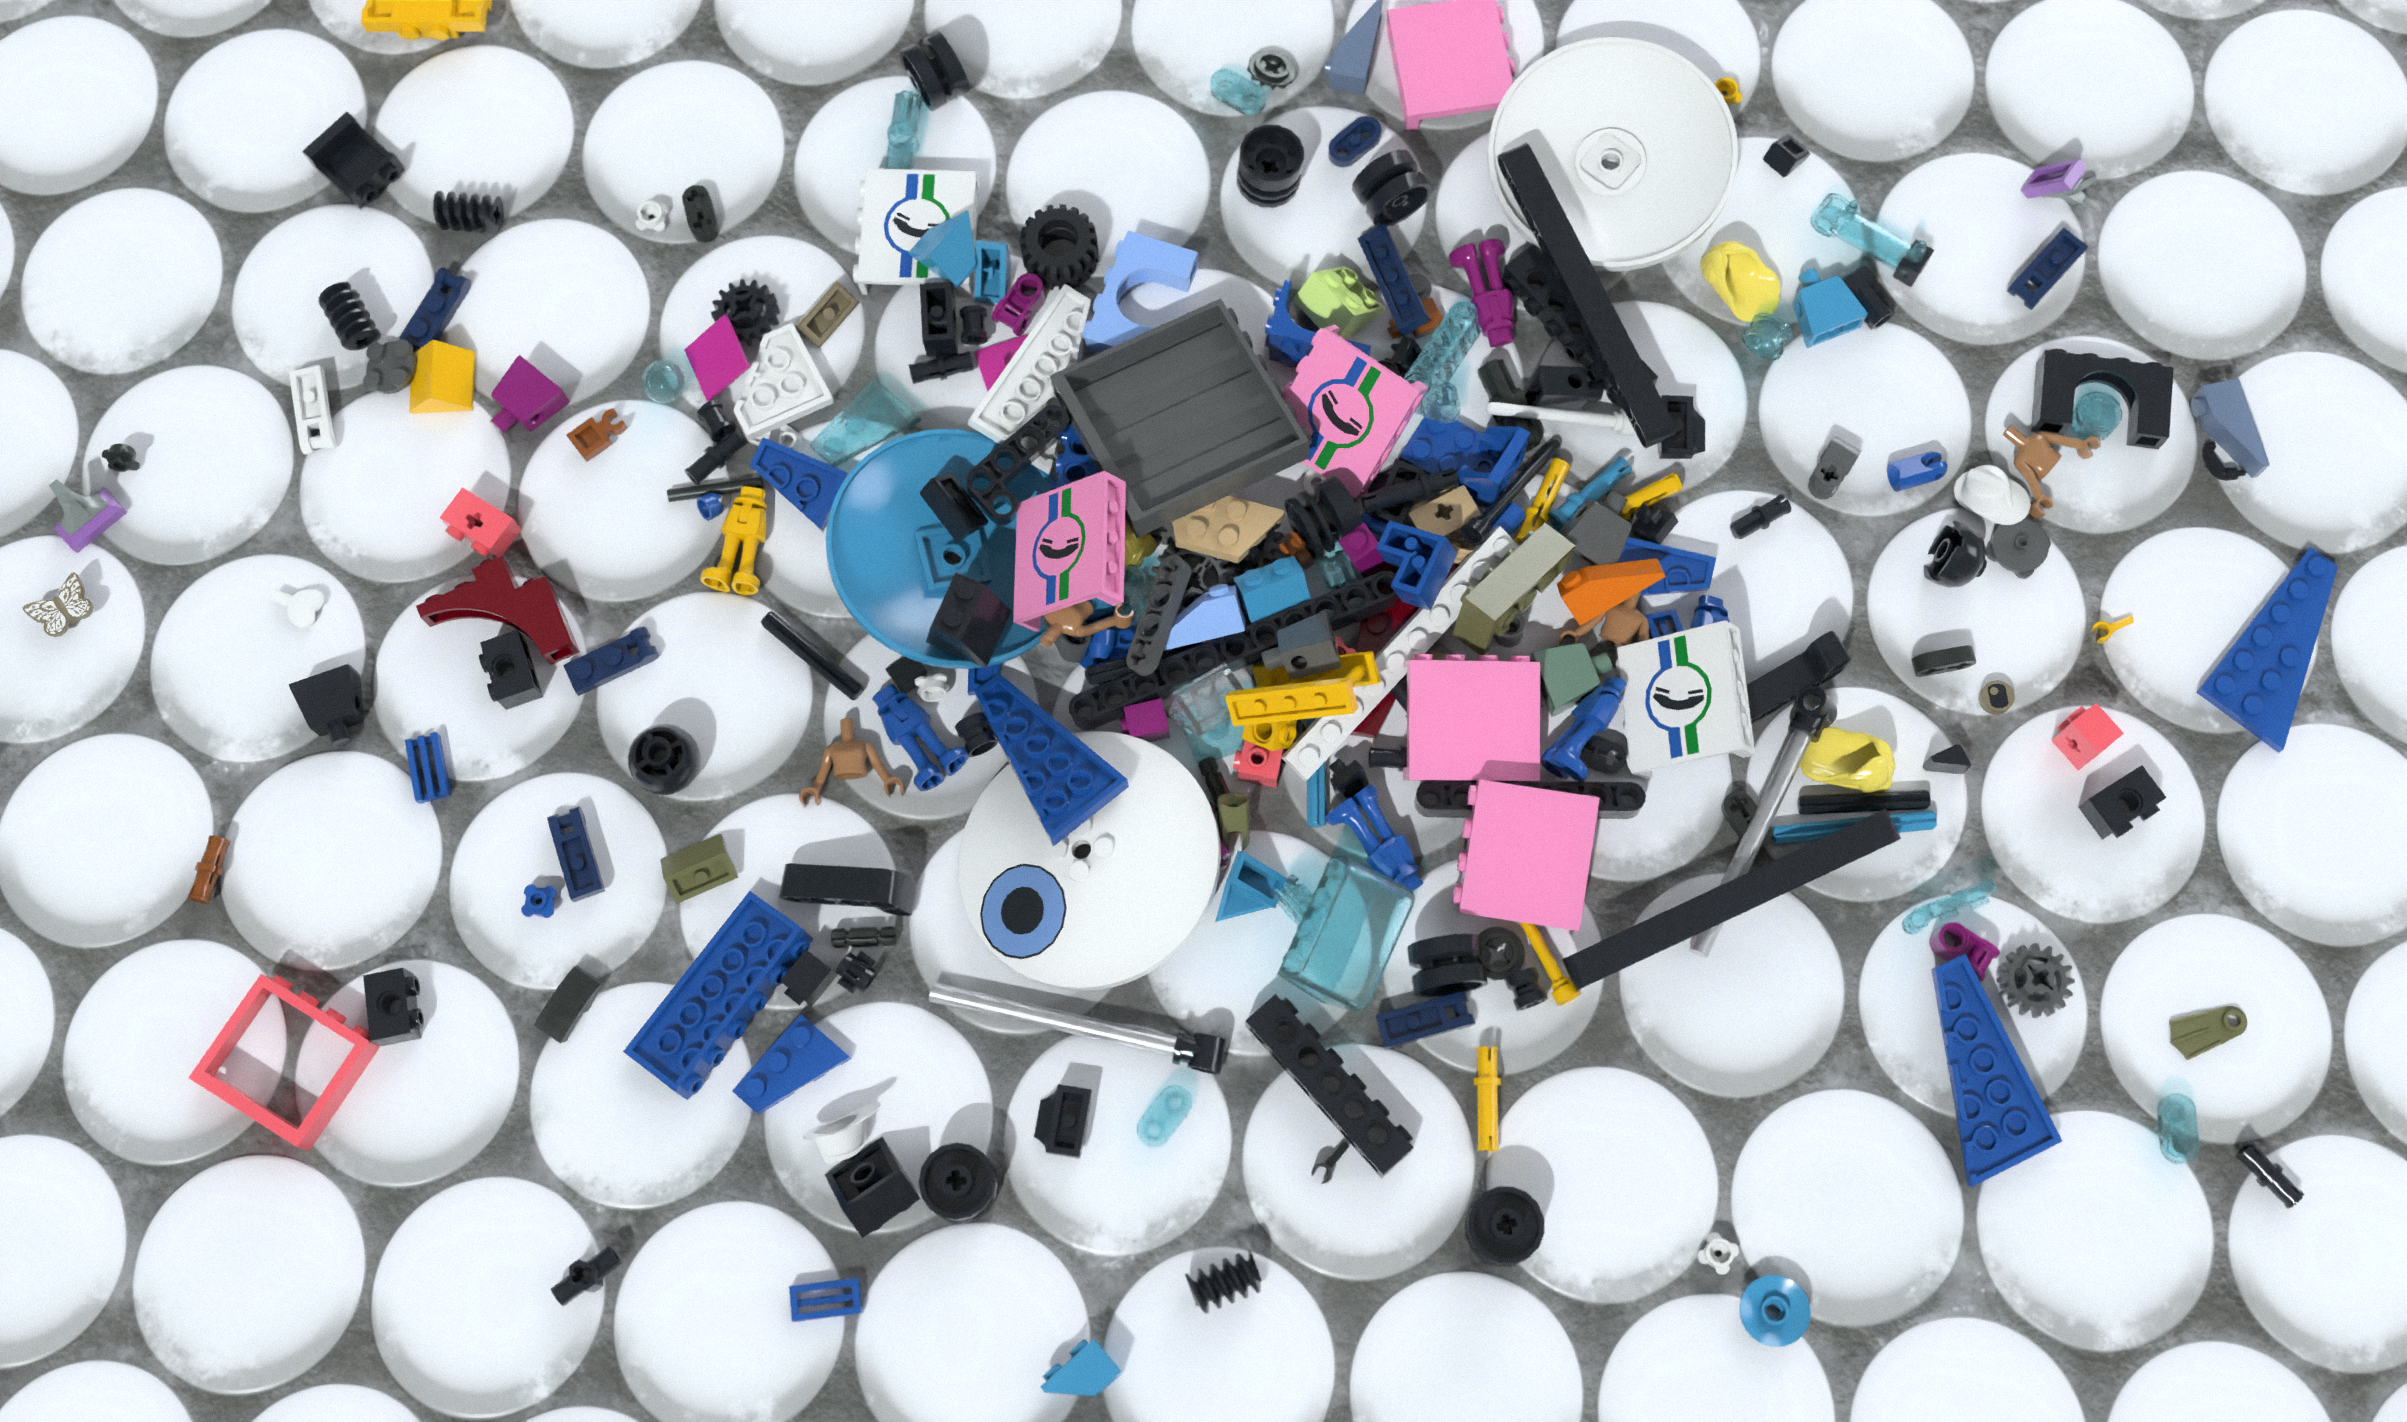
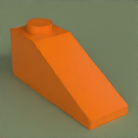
M1655 558L1583 567L1578 571L1567 573L1556 584L1562 600L1578 624L1582 626L1666 576L1660 562Z

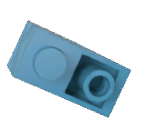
M1084 1339L1069 1352L1073 1357L1063 1367L1059 1363L1055 1364L1043 1375L1046 1382L1040 1387L1045 1393L1097 1397L1123 1372L1095 1339L1090 1343Z

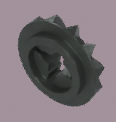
M1263 50L1254 53L1249 59L1247 71L1251 73V80L1260 81L1261 87L1267 85L1272 90L1277 86L1285 89L1287 84H1292L1295 77V67L1286 56L1275 51Z
M1491 927L1478 934L1483 953L1473 962L1485 966L1488 978L1493 981L1503 980L1520 970L1524 962L1525 950L1521 939L1513 931L1503 927ZM1504 943L1507 944L1503 953L1506 961L1498 959L1490 965L1492 953L1489 951V948L1498 949Z

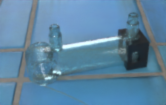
M1836 193L1827 194L1810 218L1811 226L1824 236L1840 238L1894 270L1895 272L1892 277L1912 287L1935 250L1928 247L1927 243L1923 240L1918 241L1915 239L1913 244L1860 214L1857 212L1859 206L1857 201L1851 200L1849 202L1845 197Z

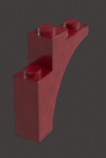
M502 556L488 558L482 561L480 566L473 568L472 572L476 579L475 581L462 582L456 585L454 590L442 595H432L426 598L424 603L416 606L420 618L429 627L443 622L467 618L492 620L513 627L534 641L541 655L550 665L580 653L553 585L544 576L541 578H531L525 581L523 586L519 587L511 567Z

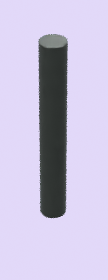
M762 477L669 489L667 490V497L669 502L696 499L708 493H715L717 495L739 493L743 486L764 489Z

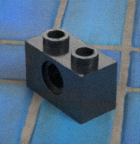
M951 282L920 284L922 341L927 357L957 355L956 305Z
M518 630L480 642L483 654L479 655V660L484 672H489L491 683H488L487 687L493 702L498 701L507 710L543 697L527 641ZM515 666L514 671L510 675L503 676V672L507 667Z
M2143 765L2086 800L2078 808L2102 840L2112 833L2117 839L2134 828L2130 822L2140 816L2145 821L2159 812L2160 809L2157 804L2167 797ZM2119 799L2125 800L2129 804L2130 812L2120 807Z
M405 968L363 975L370 1041L380 1046L420 1039V1028L424 1026V1018L421 1009L417 1007L416 996L420 994V984L417 976H414V973ZM400 999V1009L391 1014V1004L395 1000Z

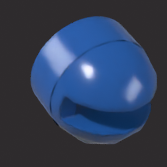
M708 493L697 498L698 510L705 520L710 521L723 512L725 505L719 503L720 495Z

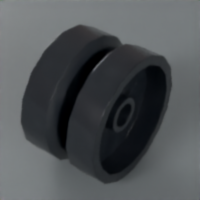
M935 31L924 37L923 49L913 43L900 50L899 54L902 64L913 87L923 103L932 112L946 104V92L950 96L958 98L970 91L965 71L953 48L941 32Z
M1407 150L1392 151L1375 159L1357 175L1352 183L1353 193L1359 202L1366 206V213L1375 226L1385 223L1389 227L1407 219L1417 212L1431 195V185L1421 172H1417L1418 165Z
M1451 934L1424 939L1407 946L1409 966L1421 969L1411 978L1414 995L1418 997H1440L1461 991L1469 992L1486 986L1488 981L1485 966L1473 962L1483 953L1480 936L1476 934Z
M957 1142L943 1145L932 1152L921 1167L918 1181L921 1197L928 1208L944 1220L959 1224L977 1221L987 1214L997 1200L999 1190L997 1170L988 1157L972 1145ZM963 1178L966 1180V1185H961V1190L957 1191L954 1184L956 1180Z
M1498 1186L1484 1192L1472 1204L1465 1219V1238L1470 1250L1481 1261L1494 1267H1512L1524 1262L1539 1248L1545 1233L1544 1216L1539 1204L1527 1192L1515 1187ZM1500 1222H1506L1509 1225L1508 1234L1504 1235V1230L1498 1231L1497 1225Z

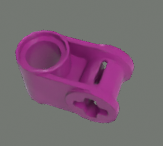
M1025 273L1018 277L1007 294L997 303L992 313V320L996 323L1002 322L1013 329L1015 335L1021 336L1045 303L1046 295L1041 279L1032 273ZM1028 289L1037 290V292L1031 296L1024 295V292Z
M1950 922L1936 929L1929 939L1931 950L1945 961H1949L1961 954H1966L1980 982H1983L1986 975L1984 972L1992 959H1997L2000 955V951L1995 945L1980 938L1957 922ZM1944 932L1953 936L1955 940L1954 948L1949 947L1944 942Z

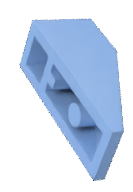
M1227 584L1215 585L1208 589L1209 592L1203 593L1179 613L1174 620L1164 650L1245 631L1246 620L1236 585L1230 587Z

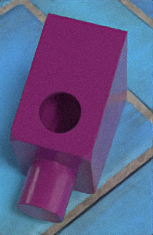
M519 355L492 391L491 397L501 410L490 422L503 434L515 422L530 432L567 406L570 401L559 386Z

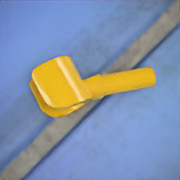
M2128 616L2110 624L2105 621H2099L2094 624L2090 632L2096 629L2104 630L2106 636L2096 641L2099 644H2103L2108 641L2112 633L2134 623V619L2132 616Z

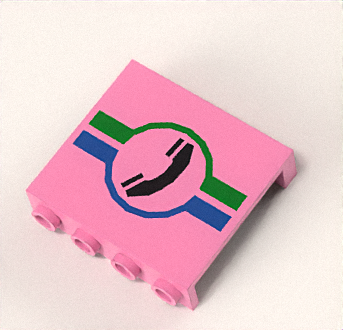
M1332 325L1319 329L1311 341V345L1314 346L1309 356L1306 355L1301 359L1296 368V372H1298L1296 379L1285 387L1281 396L1285 403L1290 402L1297 415L1296 421L1300 427L1305 426L1312 439V443L1309 444L1310 458L1302 462L1326 479L1336 476L1346 487L1349 494L1354 498H1358L1360 494L1367 493L1429 387L1419 380L1410 384L1338 336L1337 333L1340 328Z
M1101 471L1017 503L1014 623L1037 632L1040 631L1041 616L1093 598H1098L1113 606L1124 603L1125 481L1106 471Z

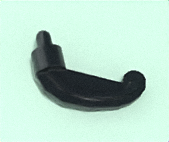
M2210 441L2204 445L2202 457L2205 466L2217 479L2225 481L2237 480L2238 476L2246 475L2245 470H2237V467H2224L2213 452L2216 448L2214 442Z

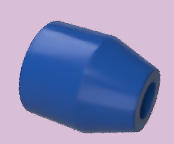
M1105 629L1091 635L1088 650L1092 660L1107 661L1113 650L1115 631Z

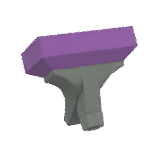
M2080 158L2037 167L2021 188V192L2027 199L2039 196L2061 198L2072 204L2079 211H2083L2090 206L2091 202L2081 190L2095 183L2096 176L2082 179L2081 177L2087 166Z
M57 479L49 485L58 498L64 512L62 521L53 528L76 553H79L127 513L122 505L104 487L92 496H82L64 486Z

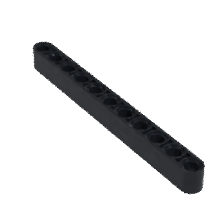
M1524 143L1497 155L1500 170L1639 441L1644 448H1648L1675 436L1674 422L1530 145Z
M1391 571L1376 573L1247 625L1243 632L1215 638L1163 659L1159 662L1156 670L1148 676H1140L1133 671L1086 690L1071 699L1068 707L1069 713L1076 726L1080 729H1094L1125 716L1123 707L1160 698L1163 701L1262 661L1261 652L1279 647L1277 632L1280 629L1289 626L1292 622L1301 621L1316 615L1324 609H1330L1335 613L1329 619L1334 632L1393 608L1400 601L1395 591L1385 595L1380 593L1378 589L1383 585L1391 586L1396 574ZM1354 597H1360L1365 601L1359 607H1353L1348 602ZM1265 633L1274 636L1273 641L1266 644L1259 642L1258 638ZM1239 645L1244 648L1240 655L1232 656L1228 654L1229 649L1233 646ZM1208 657L1214 660L1212 666L1208 668L1198 666L1199 661L1203 658ZM1173 670L1184 672V675L1178 680H1170L1168 678L1169 673ZM1143 682L1154 684L1149 692L1142 693L1138 691V687ZM1113 694L1123 695V700L1119 704L1111 705L1107 703ZM1084 706L1093 708L1092 713L1087 717H1079L1077 715L1078 711Z
M1884 809L1562 959V963L1577 991L1900 840L1901 837L1887 809Z

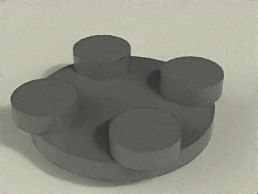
M404 339L388 342L383 345L375 342L367 348L366 355L369 361L366 375L363 378L364 387L370 391L377 390L383 394H393L401 391L411 382L417 369V358L410 342Z
M2023 519L2014 525H1999L1992 535L1991 543L1986 548V556L1989 560L1998 562L2005 569L2014 572L2017 577L2027 579L2047 558L2051 541L2038 524L2031 520Z

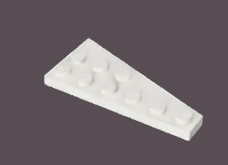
M1063 285L969 418L967 425L1001 445L1044 407L1052 404L1060 405L1053 393L1050 375L1076 364L1082 333L1091 303L1089 298L1068 285ZM1048 418L1047 427L1042 431L1044 437L1046 429L1050 425L1055 424L1057 427L1059 426L1058 418L1054 421ZM1025 437L1021 440L1022 446L1027 449H1033L1038 445L1037 440L1033 437ZM1057 442L1031 463L1048 475L1052 467Z

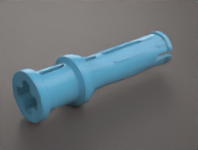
M1618 456L1581 491L1570 493L1566 497L1564 504L1557 510H1551L1548 516L1549 522L1554 529L1559 531L1584 501L1593 500L1597 502L1627 474L1631 473L1632 468L1630 465L1626 468L1623 467L1628 462L1623 457Z

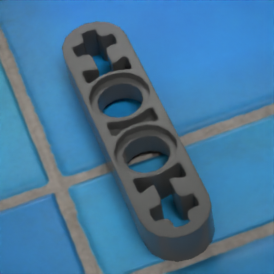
M1170 555L1161 562L1127 654V666L1140 676H1148L1158 667L1191 576V566L1179 555ZM1169 594L1167 603L1159 607L1160 600ZM1159 623L1157 632L1152 636H1148L1151 627Z

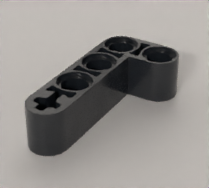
M1052 404L1044 407L968 473L966 479L967 493L995 524L1007 525L1016 517L1017 500L1005 485L1066 433L1068 413L1062 406ZM1048 418L1052 421L1058 418L1059 426L1057 427L1055 424L1050 425L1046 429L1044 437L1042 431L1047 427ZM1025 437H1033L1037 440L1038 445L1033 449H1027L1022 446L1021 440ZM1002 457H1008L1014 462L1012 468L1004 470L998 467L996 462ZM982 477L989 481L990 486L985 490H977L973 487L972 482ZM1004 501L1010 504L1012 509L1007 514H999L994 510V505Z
M1834 631L1820 636L1807 647L1805 652L1747 684L1751 724L1794 701L1796 695L1803 688L1820 686L1845 669L1852 657Z
M788 863L784 867L779 898L796 903L875 907L888 914L911 916L917 882L901 872L890 869Z

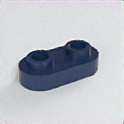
M1363 116L1356 119L1337 134L1328 146V157L1331 163L1337 167H1349L1377 146L1381 139L1382 128L1380 123L1373 117ZM1366 133L1371 137L1363 138L1361 135ZM1347 152L1348 155L1340 156L1338 153Z

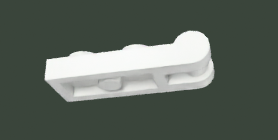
M317 365L290 371L289 376L298 439L303 454L314 453L315 449L322 447L326 450L336 448L337 442L332 427L324 369ZM320 429V435L311 436V430Z

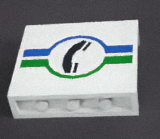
M866 169L865 180L860 181V198L864 199L863 208H858L857 214L858 226L861 227V236H856L855 251L856 255H859V264H854L853 281L858 283L861 293L868 295L869 284L920 285L947 282L910 256L909 251L928 229L967 210L969 211L975 251L979 182L976 171ZM974 271L958 288L960 297H972Z
M1724 620L1617 647L1618 659L1616 660V669L1620 678L1627 683L1621 693L1623 696L1621 704L1624 707L1625 715L1623 732L1627 738L1629 750L1626 755V761L1632 774L1649 779L1652 778V770L1729 753L1742 758L1755 755L1739 627Z

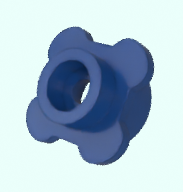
M530 884L524 889L526 899L525 904L521 907L523 915L526 917L536 915L549 918L554 914V897H556L557 891L553 886L537 888L535 885ZM541 898L542 902L537 904L536 900Z

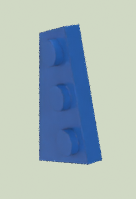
M1627 538L1618 563L1657 558L1666 576L1642 590L1640 596L1709 590L1717 557L1635 538Z
M800 1014L732 1092L757 1114H761L793 1095L798 1089L812 1081L818 1080L828 1071L840 1064L843 1065L852 1058Z

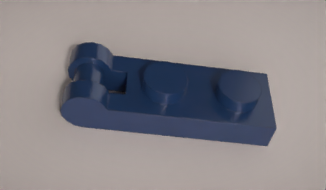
M2063 228L2011 284L2007 292L2013 297L2019 296L2025 301L2024 305L2033 310L2051 288L2085 253L2089 246ZM2028 281L2038 287L2035 292L2025 285Z
M441 267L435 275L431 288L399 336L400 340H407L417 350L432 340L438 341L470 291L471 280L463 276L456 277L451 270ZM448 287L453 288L450 295L445 294Z
M638 627L632 630L629 635L564 664L563 666L575 693L580 696L655 661L659 657V653L656 647L650 644L649 639L651 636L647 627ZM637 646L639 652L632 656L629 649Z
M581 807L569 809V813L562 816L555 814L547 817L570 900L576 902L605 892ZM574 827V832L564 835V828Z
M1466 991L1376 1015V1022L1385 1050L1475 1025L1474 1016L1469 1014L1466 1005L1469 1002ZM1453 1007L1456 1018L1448 1020L1445 1008Z

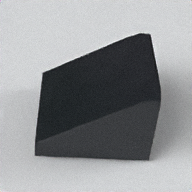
M1787 134L1771 145L1763 160L1785 178L1806 160L1811 153L1791 135Z
M907 657L901 658L885 669L900 692H905L906 694L917 687L915 685L917 677L928 674L920 662Z
M1960 744L1932 755L1923 765L1925 771L1963 774L1971 767V763Z

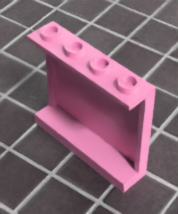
M1451 0L1387 10L1386 29L1406 131L1418 130L1419 120L1498 108L1505 93L1513 84L1512 77L1515 75L1513 59L1507 56L1506 50H1509V38L1507 32H1502L1501 24L1504 23L1502 6H1497L1496 0Z
M1413 654V660L1403 662V667H1407V767H1403V781H1476V779L1488 781H1540V662H1530V656H1510V661H1498L1497 655H1478V661H1465V655L1457 654L1445 655V660H1433L1432 654Z
M1476 779V785L1469 786L1467 805H1472L1471 818L1464 819L1462 838H1467L1466 851H1460L1458 857L1457 871H1462L1461 884H1455L1453 890L1452 904H1457V911L1470 915L1580 931L1600 798Z

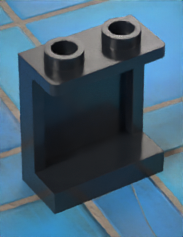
M347 111L302 151L311 165L359 209L373 202L378 194L390 183L395 182L405 170L398 157L393 152L389 153L362 129L357 120Z

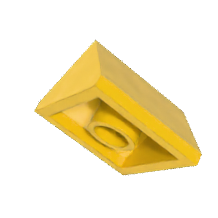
M437 340L430 341L414 352L417 358V369L410 384L409 412L416 414L473 411L475 352Z

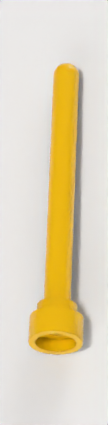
M1519 922L1553 983L1551 985L1553 990L1551 995L1557 1006L1566 1004L1581 995L1580 990H1575L1570 978L1563 975L1536 924Z

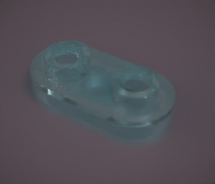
M1220 69L1211 76L1210 91L1212 96L1218 101L1246 116H1255L1264 110L1266 94L1264 89L1258 84L1230 69ZM1224 86L1230 88L1227 91L1221 90V88ZM1251 100L1254 101L1255 104L1250 105L1246 104V102Z
M1180 1085L1166 1087L1140 1118L1137 1124V1135L1144 1145L1151 1148L1163 1146L1189 1115L1192 1109V1098L1186 1088ZM1173 1098H1178L1182 1101L1181 1107L1177 1110L1169 1107V1102ZM1151 1125H1158L1161 1128L1158 1136L1153 1137L1148 1134V1128Z
M2174 1093L2162 1098L2157 1106L2160 1150L2168 1161L2174 1164H2183L2195 1159L2199 1153L2196 1106L2184 1094ZM2171 1106L2177 1108L2179 1112L2178 1118H2174L2170 1114ZM2174 1141L2181 1144L2182 1150L2180 1153L2173 1149Z

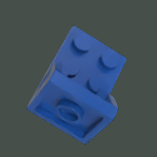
M1431 406L1400 454L1399 460L1425 469L1426 475L1453 467L1458 478L1459 487L1465 485L1477 505L1489 508L1505 490L1523 461L1531 433L1516 426H1488L1485 432L1481 434Z

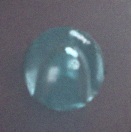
M663 359L654 361L643 372V390L650 399L657 403L666 404L673 402L684 391V373L672 361Z

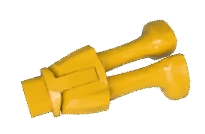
M747 486L741 487L740 495L734 499L733 505L721 528V532L725 536L721 559L717 567L705 568L701 573L700 581L706 586L721 592H729L732 586V589L741 595H752L758 592L760 580L754 575V561L758 544L766 542L767 505L764 503L765 490ZM740 543H743V551L739 570L734 574L732 580L733 567L738 547Z

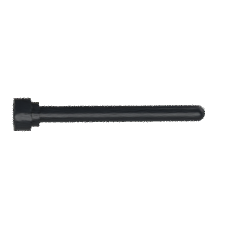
M1556 439L1551 440L1481 516L1471 517L1461 527V533L1469 543L1478 546L1484 542L1490 534V524L1559 451L1561 443Z

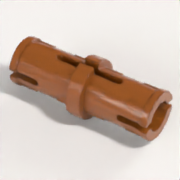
M209 835L201 862H197L195 867L197 873L187 897L189 900L209 904L217 878L222 876L223 869L221 866L231 841L223 837Z

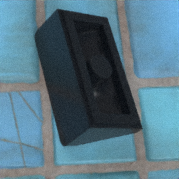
M952 473L931 478L920 491L921 497L955 541L963 540L989 522Z

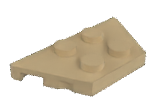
M1226 496L1171 522L1175 545L1182 549L1239 563L1249 554L1250 548L1258 545L1266 537V533L1276 523L1280 524L1283 521L1285 510L1233 496Z

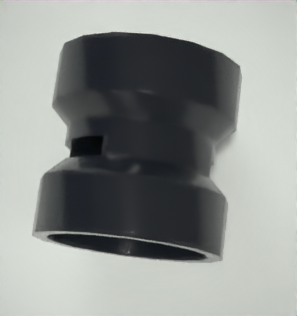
M982 712L971 714L955 725L959 737L964 738L966 741L964 747L969 757L982 755L993 749L998 743L994 733L988 731V721Z
M1536 967L1523 969L1504 979L1507 988L1513 991L1515 996L1513 1003L1517 1011L1534 1007L1548 1000L1545 989L1539 986V974Z

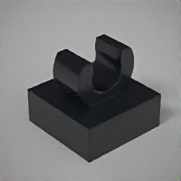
M1403 336L1399 344L1395 343L1390 347L1394 352L1392 359L1385 358L1384 360L1391 361L1397 366L1401 378L1414 381L1426 354L1414 338Z
M1642 504L1635 513L1639 520L1631 529L1636 537L1661 544L1679 521L1674 513L1654 506H1649L1648 508L1646 504Z
M1337 759L1329 766L1334 772L1332 774L1333 777L1330 779L1336 796L1342 802L1355 796L1369 785L1364 768L1356 760L1346 766L1341 759Z

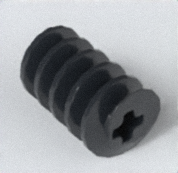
M438 190L434 195V218L437 226L442 230H449L451 228L453 231L464 230L465 232L475 231L477 233H485L486 231L489 234H496L502 226L504 207L499 196L495 198L492 204L491 196L487 194L483 196L482 202L476 193L471 195L470 202L468 195L464 192L460 193L458 201L456 194L452 191L448 192L446 200L443 191Z
M339 282L321 292L318 298L319 305L324 310L325 316L329 319L330 325L345 349L357 351L368 348L372 343L377 342L381 338V333L375 328L376 324L373 319H370V313L365 309L364 302L359 299V293L351 289V285L348 282Z
M1250 1249L1248 1250L1247 1261L1240 1253L1235 1255L1234 1266L1227 1258H1224L1221 1271L1214 1263H1211L1208 1276L1201 1268H1198L1195 1281L1188 1273H1185L1195 1304L1205 1314L1209 1313L1210 1301L1218 1309L1222 1308V1296H1225L1231 1304L1235 1303V1291H1238L1244 1299L1248 1298V1286H1251L1257 1294L1261 1293L1262 1280Z

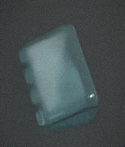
M1332 854L1325 866L1321 880L1311 896L1303 919L1297 927L1291 945L1283 957L1277 975L1323 1004L1352 1011L1362 1010L1371 1001L1415 902L1414 893L1404 885L1346 856Z

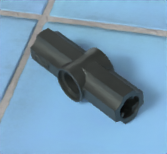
M1503 359L1488 361L1478 368L1477 373L1489 397V402L1528 405L1523 391L1520 388H1516ZM1492 415L1498 425L1521 427L1531 433L1526 452L1540 445L1541 440L1531 419Z

